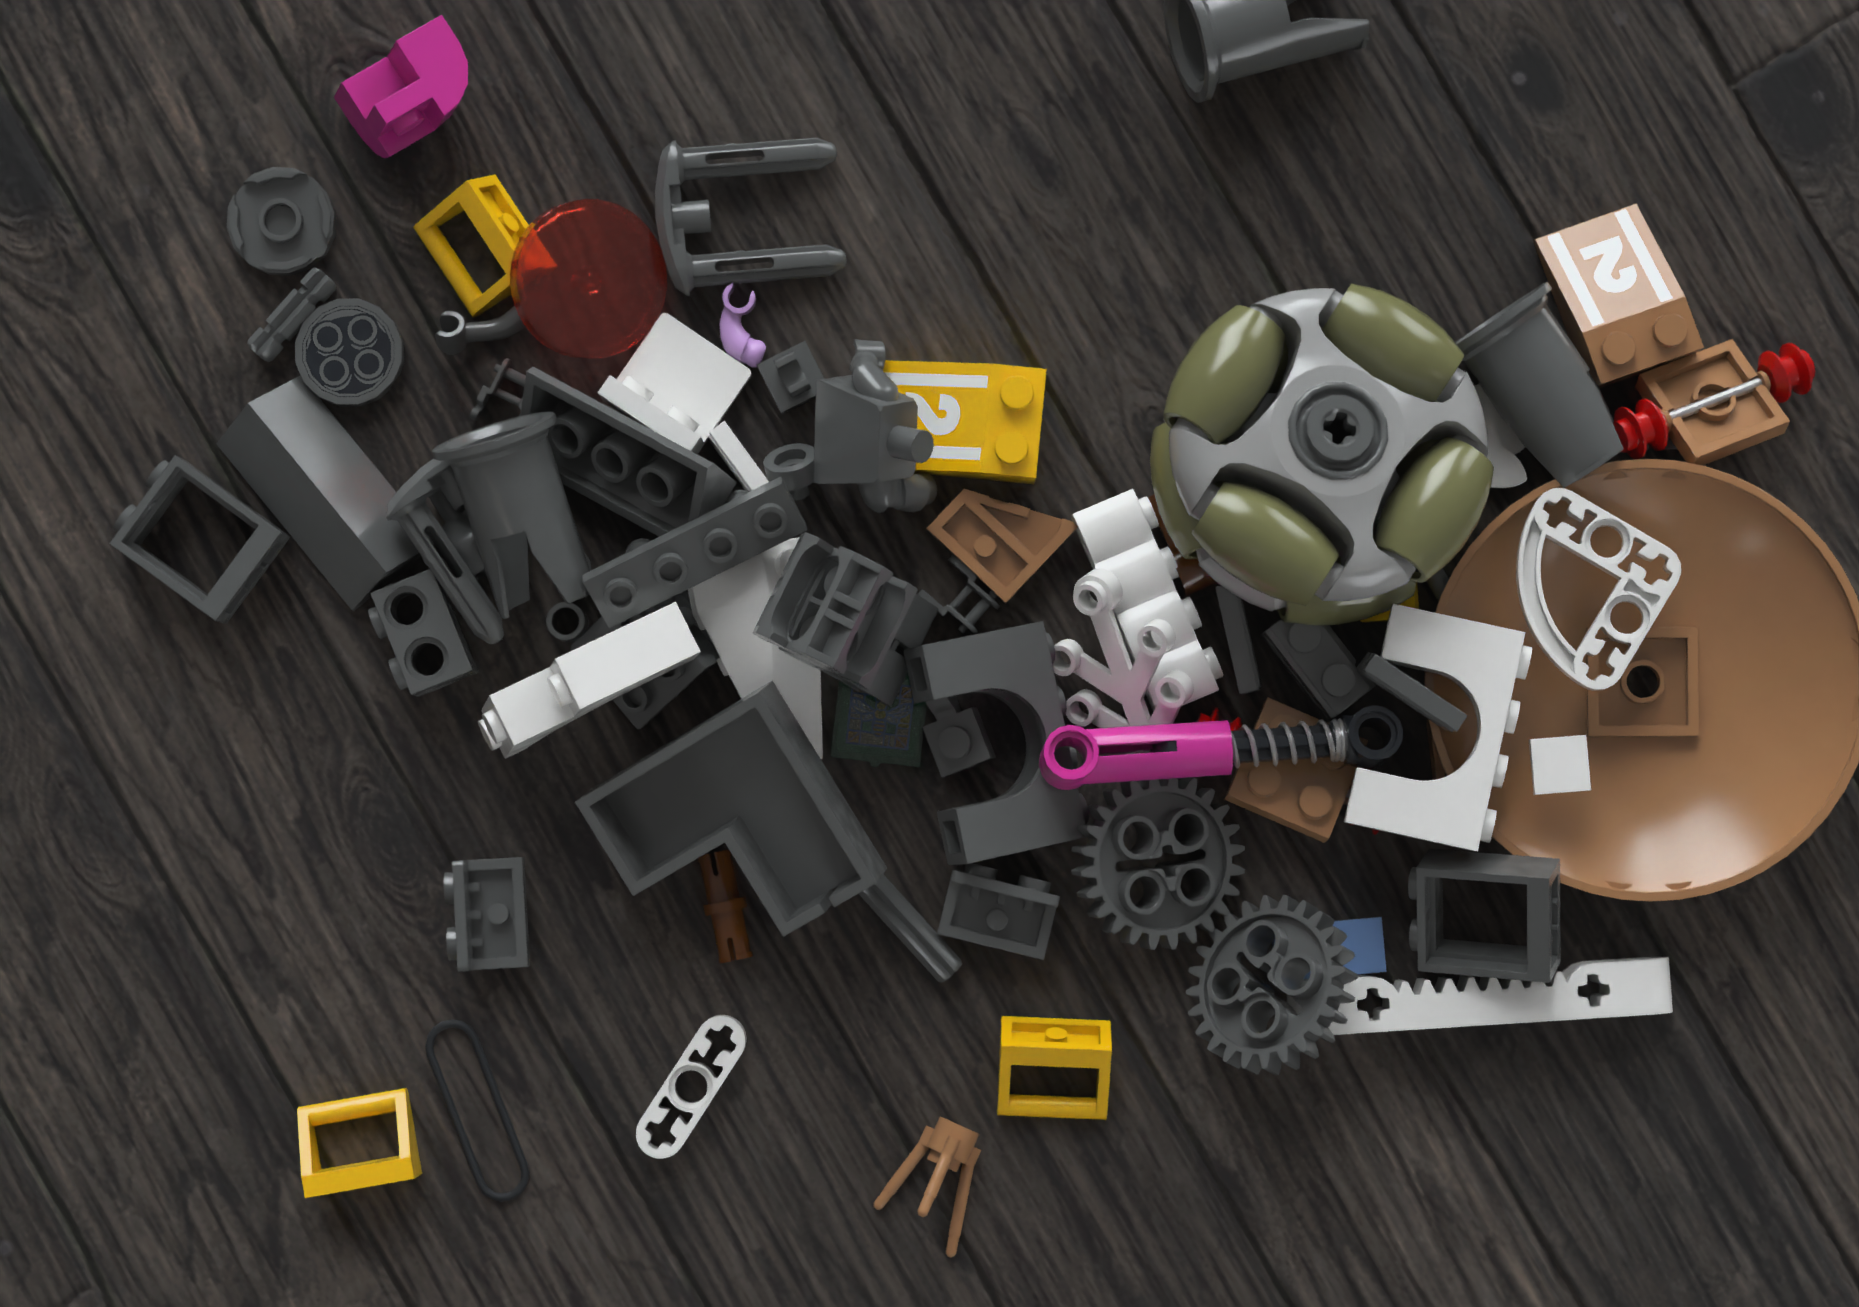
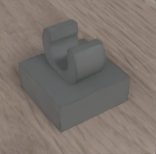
M806 341L757 364V368L781 415L816 399V380L824 379Z

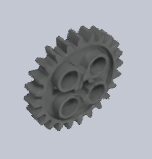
M1194 777L1182 778L1179 782L1178 778L1141 780L1139 783L1137 781L1121 782L1122 794L1116 789L1105 788L1102 793L1107 806L1089 805L1087 807L1090 814L1096 820L1093 825L1077 826V830L1088 838L1086 845L1074 846L1071 850L1073 853L1085 857L1084 865L1071 870L1072 875L1087 877L1088 884L1077 892V896L1087 899L1094 898L1096 900L1089 908L1088 916L1094 918L1107 916L1103 923L1102 931L1116 934L1121 930L1120 942L1134 945L1139 939L1141 948L1155 950L1159 942L1162 948L1173 950L1177 948L1179 937L1182 942L1194 944L1197 942L1195 926L1202 931L1213 932L1215 927L1210 914L1228 916L1230 913L1227 906L1221 901L1223 896H1239L1240 891L1230 884L1229 880L1230 876L1245 874L1244 868L1232 864V856L1245 851V846L1230 844L1229 837L1235 834L1240 829L1239 824L1222 822L1230 807L1228 804L1218 803L1210 806L1215 790L1212 788H1201L1196 791L1197 779ZM1182 816L1187 824V833L1179 843L1174 835V825ZM1132 823L1137 832V841L1128 851L1123 842V834L1125 829ZM1198 849L1202 852V856L1196 860L1162 862L1156 864L1155 868L1136 866L1118 872L1115 870V865L1119 861L1153 859L1162 856V853L1185 854ZM1189 870L1193 877V888L1185 897L1180 885L1183 875ZM1139 878L1144 888L1143 896L1134 905L1130 898V888L1132 883Z
M1263 895L1260 909L1252 903L1244 901L1242 903V918H1238L1231 913L1228 916L1224 915L1227 929L1223 932L1218 929L1209 932L1214 941L1211 948L1205 946L1197 947L1196 951L1205 958L1203 966L1189 968L1188 972L1200 978L1199 985L1186 990V995L1200 1001L1199 1004L1188 1011V1015L1201 1022L1195 1033L1197 1036L1209 1041L1207 1049L1210 1052L1222 1057L1224 1062L1238 1069L1242 1066L1243 1069L1257 1075L1261 1069H1264L1274 1075H1279L1282 1062L1295 1070L1300 1068V1052L1314 1059L1318 1058L1319 1053L1315 1042L1319 1038L1330 1043L1335 1041L1333 1033L1328 1027L1332 1022L1339 1024L1347 1023L1348 1019L1338 1011V1008L1342 1003L1355 1001V997L1344 991L1343 988L1344 984L1358 979V974L1343 967V965L1355 957V954L1341 945L1347 938V935L1333 926L1335 920L1322 911H1318L1317 907L1305 900L1299 903L1288 895H1283L1278 902L1268 895ZM1275 940L1274 947L1267 954L1270 943ZM1243 955L1256 968L1267 973L1269 981L1282 992L1291 996L1301 1006V1012L1298 1015L1286 1001L1274 995V990L1266 982L1251 973L1241 963ZM1311 971L1308 982L1301 988L1303 978ZM1240 982L1239 990L1232 997L1234 988ZM1275 1014L1272 1026L1266 1031L1268 1021Z

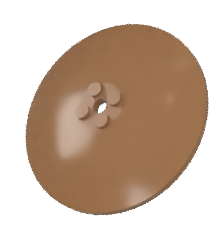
M1636 459L1604 463L1583 478L1565 487V489L1573 491L1669 547L1677 554L1681 562V575L1677 585L1621 678L1613 686L1604 690L1592 691L1572 681L1549 660L1534 639L1521 609L1516 582V560L1523 527L1538 498L1552 488L1563 487L1554 479L1534 489L1496 517L1469 546L1453 570L1435 613L1526 632L1523 645L1532 647L1526 679H1515L1511 700L1521 702L1514 734L1504 732L1499 754L1509 756L1502 788L1492 787L1488 802V809L1497 810L1492 838L1511 855L1559 858L1561 884L1590 894L1621 900L1651 902L1697 897L1735 886L1764 872L1800 846L1828 817L1845 792L1859 763V601L1842 566L1826 543L1795 512L1761 488L1734 475L1707 466L1676 460ZM1560 499L1554 506L1545 503L1543 510L1549 514V519L1546 523L1553 528H1556L1561 522L1574 527L1577 530L1569 539L1579 544L1583 530L1595 517L1585 512L1583 520L1579 522L1566 513L1569 506L1566 501ZM1605 526L1595 529L1591 535L1590 543L1593 551L1598 556L1609 558L1620 552L1622 538L1614 528ZM1545 537L1541 555V583L1545 602L1556 627L1576 651L1618 582V579ZM1633 540L1629 555L1618 564V568L1628 572L1629 564L1634 562L1646 570V576L1643 579L1646 583L1652 585L1658 579L1667 581L1669 574L1663 570V565L1666 561L1662 557L1657 556L1653 561L1649 562L1635 555L1643 548V545ZM1621 602L1613 607L1610 614V622L1618 632L1631 634L1640 627L1642 622L1641 612L1634 604ZM1601 629L1598 630L1595 638L1606 641L1604 646L1596 656L1592 657L1586 654L1582 661L1589 667L1586 676L1591 680H1595L1601 674L1608 677L1611 675L1612 669L1606 665V660L1613 648H1618L1623 655L1628 648L1627 644L1611 640ZM1644 666L1655 673L1658 682L1657 688L1650 697H1637L1628 689L1627 677L1633 668ZM1425 671L1424 686L1468 715L1457 732L1446 731L1428 719L1437 754L1448 776L1456 771L1469 757L1476 741L1477 718L1469 697L1456 683L1442 675ZM1586 735L1591 791L1533 795L1529 740Z

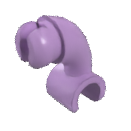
M731 283L723 292L725 306L719 323L721 342L728 355L740 363L756 368L757 364L761 363L766 346L762 341L751 338V334L745 331L741 323V317L750 313L755 307V292L752 290L746 306L735 308L729 301L735 285Z

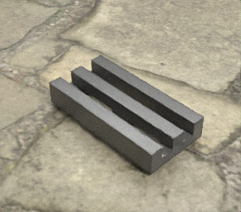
M1217 586L1215 587L1239 694L1243 695L1260 691V688L1263 686L1243 599L1232 594L1224 587Z
M1367 652L1357 666L1360 674L1446 731L1457 732L1468 716L1375 653Z

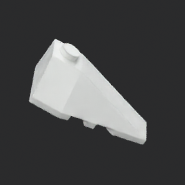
M798 537L788 539L688 589L692 614L700 630L706 629L720 656L716 661L723 675L730 676L740 698L746 697L773 681L820 759H823L821 671L778 649L779 646L753 634L764 608L800 538Z

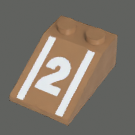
M1637 204L1548 234L1533 241L1548 283L1552 287L1551 291L1567 335L1590 368L1588 372L1599 389L1684 358L1704 348L1686 297Z

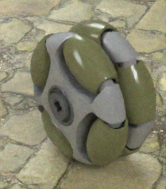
M1352 283L1344 295L1334 288L1295 290L1271 296L1252 304L1250 307L1236 305L1207 327L1181 361L1167 396L1163 414L1165 423L1157 426L1152 434L1150 454L1152 486L1159 514L1167 533L1180 554L1185 559H1198V565L1214 581L1239 598L1271 612L1277 609L1282 621L1287 623L1322 626L1364 620L1387 612L1393 604L1399 605L1414 596L1416 582H1425L1439 572L1465 545L1481 518L1491 487L1494 467L1487 458L1488 439L1483 409L1467 371L1464 372L1458 368L1464 358V353L1441 326L1408 302L1384 291Z

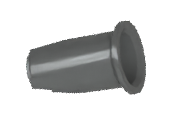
M1164 0L1163 10L1166 36L1172 60L1185 90L1197 103L1211 100L1219 83L1353 48L1354 51L1366 48L1369 41L1370 21L1368 19L1306 18L1291 22L1287 5L1296 0Z
M1546 282L1480 324L1455 343L1464 353L1462 361L1467 365L1504 422L1511 426L1522 444L1565 488L1606 463L1624 448L1613 425L1614 420L1604 397L1588 372L1590 368L1547 306L1548 296L1546 294L1552 287Z
M553 412L533 413L490 424L447 440L432 450L435 460L444 461L452 467L498 608L497 616L504 619L509 618V610L530 600L527 539L533 555L566 604L589 595L583 584L582 577L583 574L590 571L547 437L551 429L550 427L557 421Z

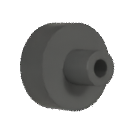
M796 443L779 447L770 452L763 461L767 480L770 482L781 476L793 500H802L808 497L810 494L808 485L812 484L814 480V447L808 444Z

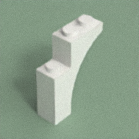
M674 602L555 658L549 668L489 695L481 710L483 719L478 721L480 730L489 748L493 751L500 747L506 759L525 750L555 730L599 706L694 660L701 651L677 603Z

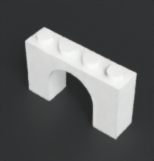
M1392 605L1380 657L1390 664L1439 674L1456 683L1466 693L1474 707L1477 718L1476 741L1469 757L1456 771L1436 780L1419 781L1357 767L1354 773L1344 823L1470 851H1478L1480 841L1490 843L1497 810L1487 808L1492 787L1502 788L1509 758L1507 755L1499 754L1504 732L1514 734L1521 702L1511 700L1516 678L1526 679L1532 655V647L1523 645L1526 632L1402 605Z

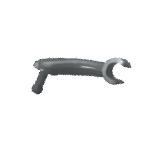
M538 273L534 278L533 291L524 292L520 296L518 303L500 317L487 321L465 323L459 313L454 311L443 312L440 315L439 322L445 332L438 331L435 334L437 346L443 353L455 355L462 352L468 343L500 340L519 333L545 315L551 308V299L543 294L548 281L547 276L543 273Z

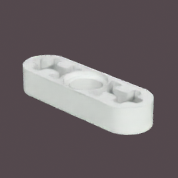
M716 1015L701 1025L637 1125L636 1139L644 1153L653 1158L663 1159L674 1155L683 1146L746 1047V1032L737 1019L728 1015ZM726 1025L733 1030L730 1039L736 1044L733 1052L723 1049L716 1057L713 1064L723 1067L722 1072L717 1077L706 1064L691 1060L690 1056L694 1050H697L704 1057L713 1042L706 1036L708 1030L712 1028L715 1031H720ZM685 1071H697L707 1081L706 1095L697 1102L683 1100L676 1091L677 1078ZM667 1096L676 1108L693 1113V1117L687 1123L679 1115L670 1130L672 1135L677 1137L675 1142L671 1144L664 1141L657 1147L650 1142L653 1133L647 1126L650 1121L659 1124L664 1120L670 1108L661 1106L660 1103Z

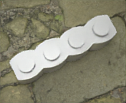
M1131 489L1072 514V522L1078 526L1076 532L1093 570L1098 568L1109 570L1119 579L1122 585V600L1113 609V613L1133 664L1140 651L1137 635L1141 628L1152 620L1162 619L1167 621L1175 631V644L1163 654L1145 693L1153 712L1159 703L1155 691L1156 684L1166 674L1174 670L1186 673L1194 685L1192 697L1182 706L1218 691L1219 688L1216 680L1223 677L1221 666L1212 647L1210 646L1202 650L1194 630L1202 627L1200 617L1191 598L1180 599L1175 588L1173 579L1179 577L1176 570L1178 566L1170 548L1167 546L1159 549L1151 529L1158 527L1159 523L1148 497L1138 499L1134 490ZM1151 631L1152 639L1157 644L1162 645L1161 637L1156 632ZM1169 682L1171 691L1175 695L1180 696L1179 688Z

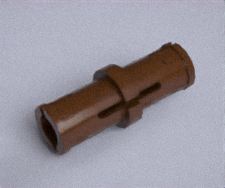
M730 850L705 854L697 858L700 863L708 901L707 905H703L705 916L711 915L719 954V964L753 957L742 908L747 907L746 898L739 896Z

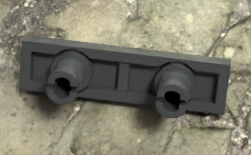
M780 476L750 492L746 490L731 492L724 505L652 541L643 538L634 540L628 545L625 554L583 574V584L608 628H611L807 531L806 523Z

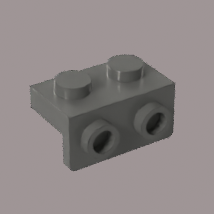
M512 857L452 861V872L444 873L446 905H454L455 927H448L446 934L448 959L457 960L458 972L529 967L530 953L525 858Z
M973 863L965 864L964 872L952 870L937 934L1044 960L1056 908L1060 900V896L1049 893L1051 882L1019 875L1017 885L996 880L998 869Z

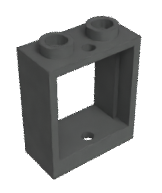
M175 455L170 462L164 460L152 471L145 484L149 491L137 507L131 504L121 513L113 526V531L117 534L109 544L217 622L227 624L290 539V536L188 461ZM188 481L255 529L254 533L208 594L141 546Z
M1428 849L1418 866L1411 868L1408 882L1410 900H1417V918H1413L1411 922L1409 946L1411 951H1418V971L1550 983L1561 962L1560 859ZM1443 878L1527 885V946L1444 939Z

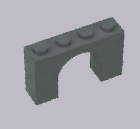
M1040 621L903 650L914 704L964 693L988 694L1009 706L1018 717L1025 734L1026 758L1023 769L1016 782L1005 793L991 800L937 811L947 864H969L1085 838L1086 836L1077 830L1078 825H1086L1089 820L1088 806L1084 796L1079 793L1078 788L1062 790L1048 784L1041 775L1039 768V758L1043 746L1053 731L1065 726L1064 717L1067 711L1066 699L1062 689L1056 685L1052 665L1055 661L1054 642L1049 633L1045 631L1044 622ZM1063 746L1055 750V759L1061 767L1070 770L1077 769L1078 758L1075 748Z

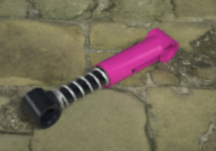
M1374 705L1362 708L1354 715H1343L1338 720L1333 719L1328 723L1321 719L1315 726H1308L1304 721H1300L1296 727H1289L1285 722H1281L1277 728H1269L1265 723H1262L1258 729L1251 730L1244 724L1239 730L1231 731L1228 720L1084 729L1080 726L1067 725L1057 728L1049 735L1040 753L1039 768L1041 775L1048 784L1062 790H1072L1079 788L1083 784L1231 775L1233 764L1237 769L1240 763L1254 762V766L1258 767L1259 762L1273 761V764L1277 766L1280 760H1292V763L1296 765L1298 759L1310 758L1314 764L1317 758L1329 757L1332 762L1340 760L1344 764H1350L1355 768L1373 770L1380 768L1397 752L1403 740V728L1394 712L1385 707ZM1372 727L1377 730L1382 736L1383 748L1373 750L1365 747L1358 735L1359 728ZM1063 746L1077 749L1082 755L1083 765L1073 770L1061 767L1055 759V750Z

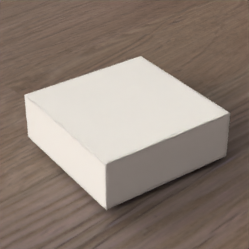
M1586 735L1529 740L1533 795L1591 791Z

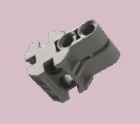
M804 532L801 534L753 634L779 646L778 649L823 671L858 693H867L869 695H866V697L874 701L876 698L877 701H881L879 703L891 707L908 674L905 657L895 652L897 646L904 649L921 646L939 608L916 594L918 591L916 587L906 581L893 577V572L884 566L842 546L837 549L821 538Z

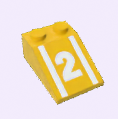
M885 360L884 373L897 385L899 393L913 398L918 405L917 429L926 430L933 437L934 446L930 458L923 463L916 462L914 473L925 472L932 475L1034 484L1037 473L1047 369L990 363Z

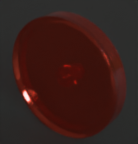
M582 199L562 203L548 209L526 228L513 253L510 269V287L518 315L537 340L562 355L580 359H594L624 352L636 345L649 333L664 305L667 290V271L661 248L655 236L640 218L626 208L609 201Z

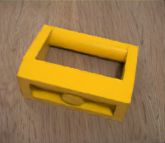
M495 174L465 181L413 227L472 317H477L534 280L538 273H544L554 264ZM462 211H465L506 273L483 294L439 229V226Z
M1001 1016L997 1115L1107 1120L1112 1056L1111 1022L1109 1020ZM1011 1065L1097 1069L1096 1098L1010 1094Z
M407 1088L297 1108L301 1178L305 1198L415 1179L422 1174ZM396 1112L399 1144L398 1156L321 1169L314 1126Z

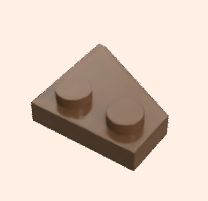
M963 489L927 527V530L1006 604L1073 534L1078 526L1067 519L1056 518L1030 510V508L1010 502L1006 503L984 494Z

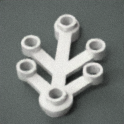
M1098 568L1090 571L1076 582L1073 600L1076 608L1081 613L1091 617L1109 668L1085 654L1082 647L1076 641L1064 639L1054 645L1055 661L1052 664L1053 670L1059 676H1068L1075 673L1122 704L1127 719L1102 705L1099 696L1088 689L1078 691L1066 701L1067 718L1077 726H1087L1093 723L1099 728L1173 724L1182 704L1189 700L1194 692L1193 682L1186 673L1174 670L1157 682L1155 691L1159 703L1151 717L1144 700L1145 693L1163 654L1175 644L1176 634L1173 627L1165 620L1155 619L1141 628L1137 635L1140 651L1132 666L1113 613V609L1122 600V585L1119 579L1109 570ZM1089 590L1096 595L1098 602L1093 599ZM1151 631L1156 632L1161 637L1162 645L1157 644L1152 639ZM1061 651L1069 656L1071 664L1066 663L1062 659ZM1169 682L1179 688L1180 696L1175 695L1171 691ZM1079 701L1087 706L1089 714L1084 713L1080 709Z

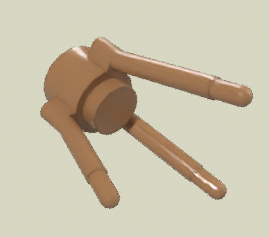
M941 1116L935 1129L926 1125L917 1145L874 1201V1208L877 1210L884 1208L928 1149L931 1148L927 1159L937 1163L917 1211L920 1217L927 1216L948 1169L957 1172L962 1163L946 1247V1255L954 1257L961 1235L974 1166L981 1152L980 1149L974 1147L979 1134Z

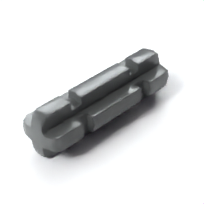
M316 267L312 268L300 281L303 286L298 291L294 288L265 320L269 324L264 329L259 327L248 339L247 344L249 348L264 361H272L284 348L281 343L285 339L290 341L300 330L303 321L317 309L315 305L320 300L324 303L336 290L335 282L322 270Z

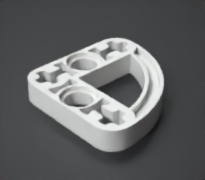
M1552 488L1538 498L1526 519L1517 551L1516 582L1518 596L1524 618L1534 639L1544 654L1562 673L1578 685L1592 691L1604 690L1613 686L1621 678L1677 585L1681 575V562L1677 554L1669 547L1565 488ZM1560 499L1566 501L1569 504L1566 513L1579 522L1583 520L1585 512L1595 517L1583 530L1579 544L1569 539L1577 530L1574 527L1561 522L1556 528H1553L1546 523L1549 519V514L1543 510L1545 503L1554 506ZM1608 526L1614 528L1620 534L1622 546L1617 555L1604 558L1598 556L1593 551L1590 538L1595 529ZM1545 537L1618 579V582L1576 651L1556 627L1545 602L1541 583V555ZM1633 540L1643 545V548L1635 555L1649 562L1653 561L1657 556L1662 557L1666 561L1663 565V570L1669 574L1667 581L1658 579L1652 585L1646 583L1643 580L1646 576V570L1634 562L1629 564L1628 572L1618 568V564L1629 555ZM1629 602L1639 608L1642 622L1635 632L1624 634L1618 632L1612 626L1610 614L1613 607L1618 603ZM1601 629L1611 640L1627 644L1628 648L1624 655L1618 648H1613L1606 660V665L1612 669L1611 675L1608 677L1601 674L1595 680H1591L1586 676L1589 667L1582 661L1586 654L1592 657L1596 656L1604 646L1606 641L1595 638L1598 630Z

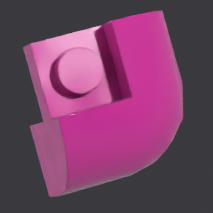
M440 15L396 40L387 57L341 82L334 95V99L362 140L376 154L383 158H388L435 131L452 115L468 85V61L459 40L444 17Z

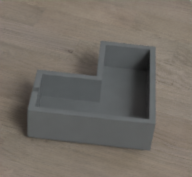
M773 681L593 787L575 801L633 896L725 843L783 937L824 914L831 905L836 907L876 884L887 870L884 861Z

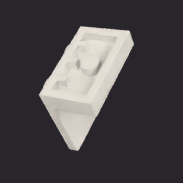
M662 313L618 378L615 379L609 375L598 391V395L605 403L621 414L698 455L709 439V431L720 423L750 379L752 373L748 367L668 313Z

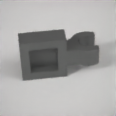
M956 695L926 701L937 721L922 728L941 778L951 776L996 758L977 707L961 711Z

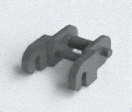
M506 358L502 365H495L493 371L497 372V375L490 388L483 385L476 399L477 406L470 413L471 419L477 421L480 418L490 397L495 398L497 396L518 406L520 409L522 408L523 397L520 399L500 389L505 378L518 385L525 386L526 375L510 368L511 359Z
M951 555L948 561L954 567H957L968 579L965 588L950 605L948 604L944 607L923 589L920 590L918 595L939 608L937 613L941 617L949 613L960 622L961 625L958 627L960 632L964 634L969 630L975 635L978 631L973 625L990 606L998 610L1000 605L994 601L997 595L992 590L988 594L985 593L974 583L978 577L958 558ZM974 591L982 599L964 618L956 609Z

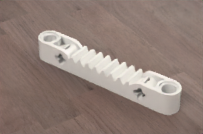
M1669 957L1580 961L1570 964L1562 972L1556 971L1550 983L1524 980L1521 982V980L1501 979L1499 983L1497 978L1481 977L1477 985L1474 977L1461 975L1457 986H1455L1451 978L1438 977L1434 989L1430 980L1417 978L1413 991L1408 981L1398 979L1392 985L1376 976L1358 975V979L1344 984L1343 988L1344 991L1355 997V1001L1342 1003L1338 1008V1011L1348 1019L1347 1023L1339 1024L1332 1022L1328 1028L1333 1035L1672 1013ZM1587 975L1590 981L1599 983L1600 986L1599 993L1591 994L1590 1003L1588 998L1578 996L1577 992L1578 986L1587 984ZM1309 979L1302 980L1301 988L1308 982ZM1370 988L1373 995L1381 997L1383 1000L1382 1007L1373 1009V1017L1369 1018L1366 1011L1357 1008V1001L1365 999L1367 989ZM1287 994V1003L1293 1007L1298 1015L1301 1012V1006Z

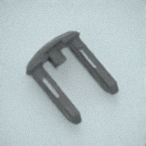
M817 137L740 144L728 143L726 145L681 148L676 143V140L669 143L662 150L658 165L655 187V218L660 250L674 288L684 295L690 296V292L694 287L827 277L843 269L847 263L845 252L827 244L691 255L686 251L684 234L711 232L709 200L681 202L680 185L685 180L819 170L836 160L837 149L835 145ZM750 156L763 157L760 161L708 164L706 162L712 159ZM765 262L773 264L771 268L725 272H718L716 270L719 266Z
M433 458L404 483L388 502L386 519L388 521L396 520L400 523L422 556L424 563L430 568L472 633L488 644H496L504 637L502 618L497 616V609L425 503L428 496L441 489L455 511L464 507L451 465ZM425 533L429 535V537L431 538V540L433 541V543L435 544V546L437 547V549L439 550V552L441 553L449 567L452 569L456 577L452 575V573L450 572V570L448 569V567L446 566L438 552L435 550V548L433 547ZM585 553L589 569L591 571V561Z

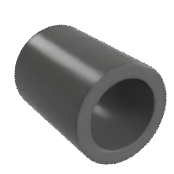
M561 602L549 610L546 625L549 632L555 638L566 643H574L589 629V619L587 614L577 605ZM566 611H575L579 617L577 629L568 635L560 634L557 629L559 616Z

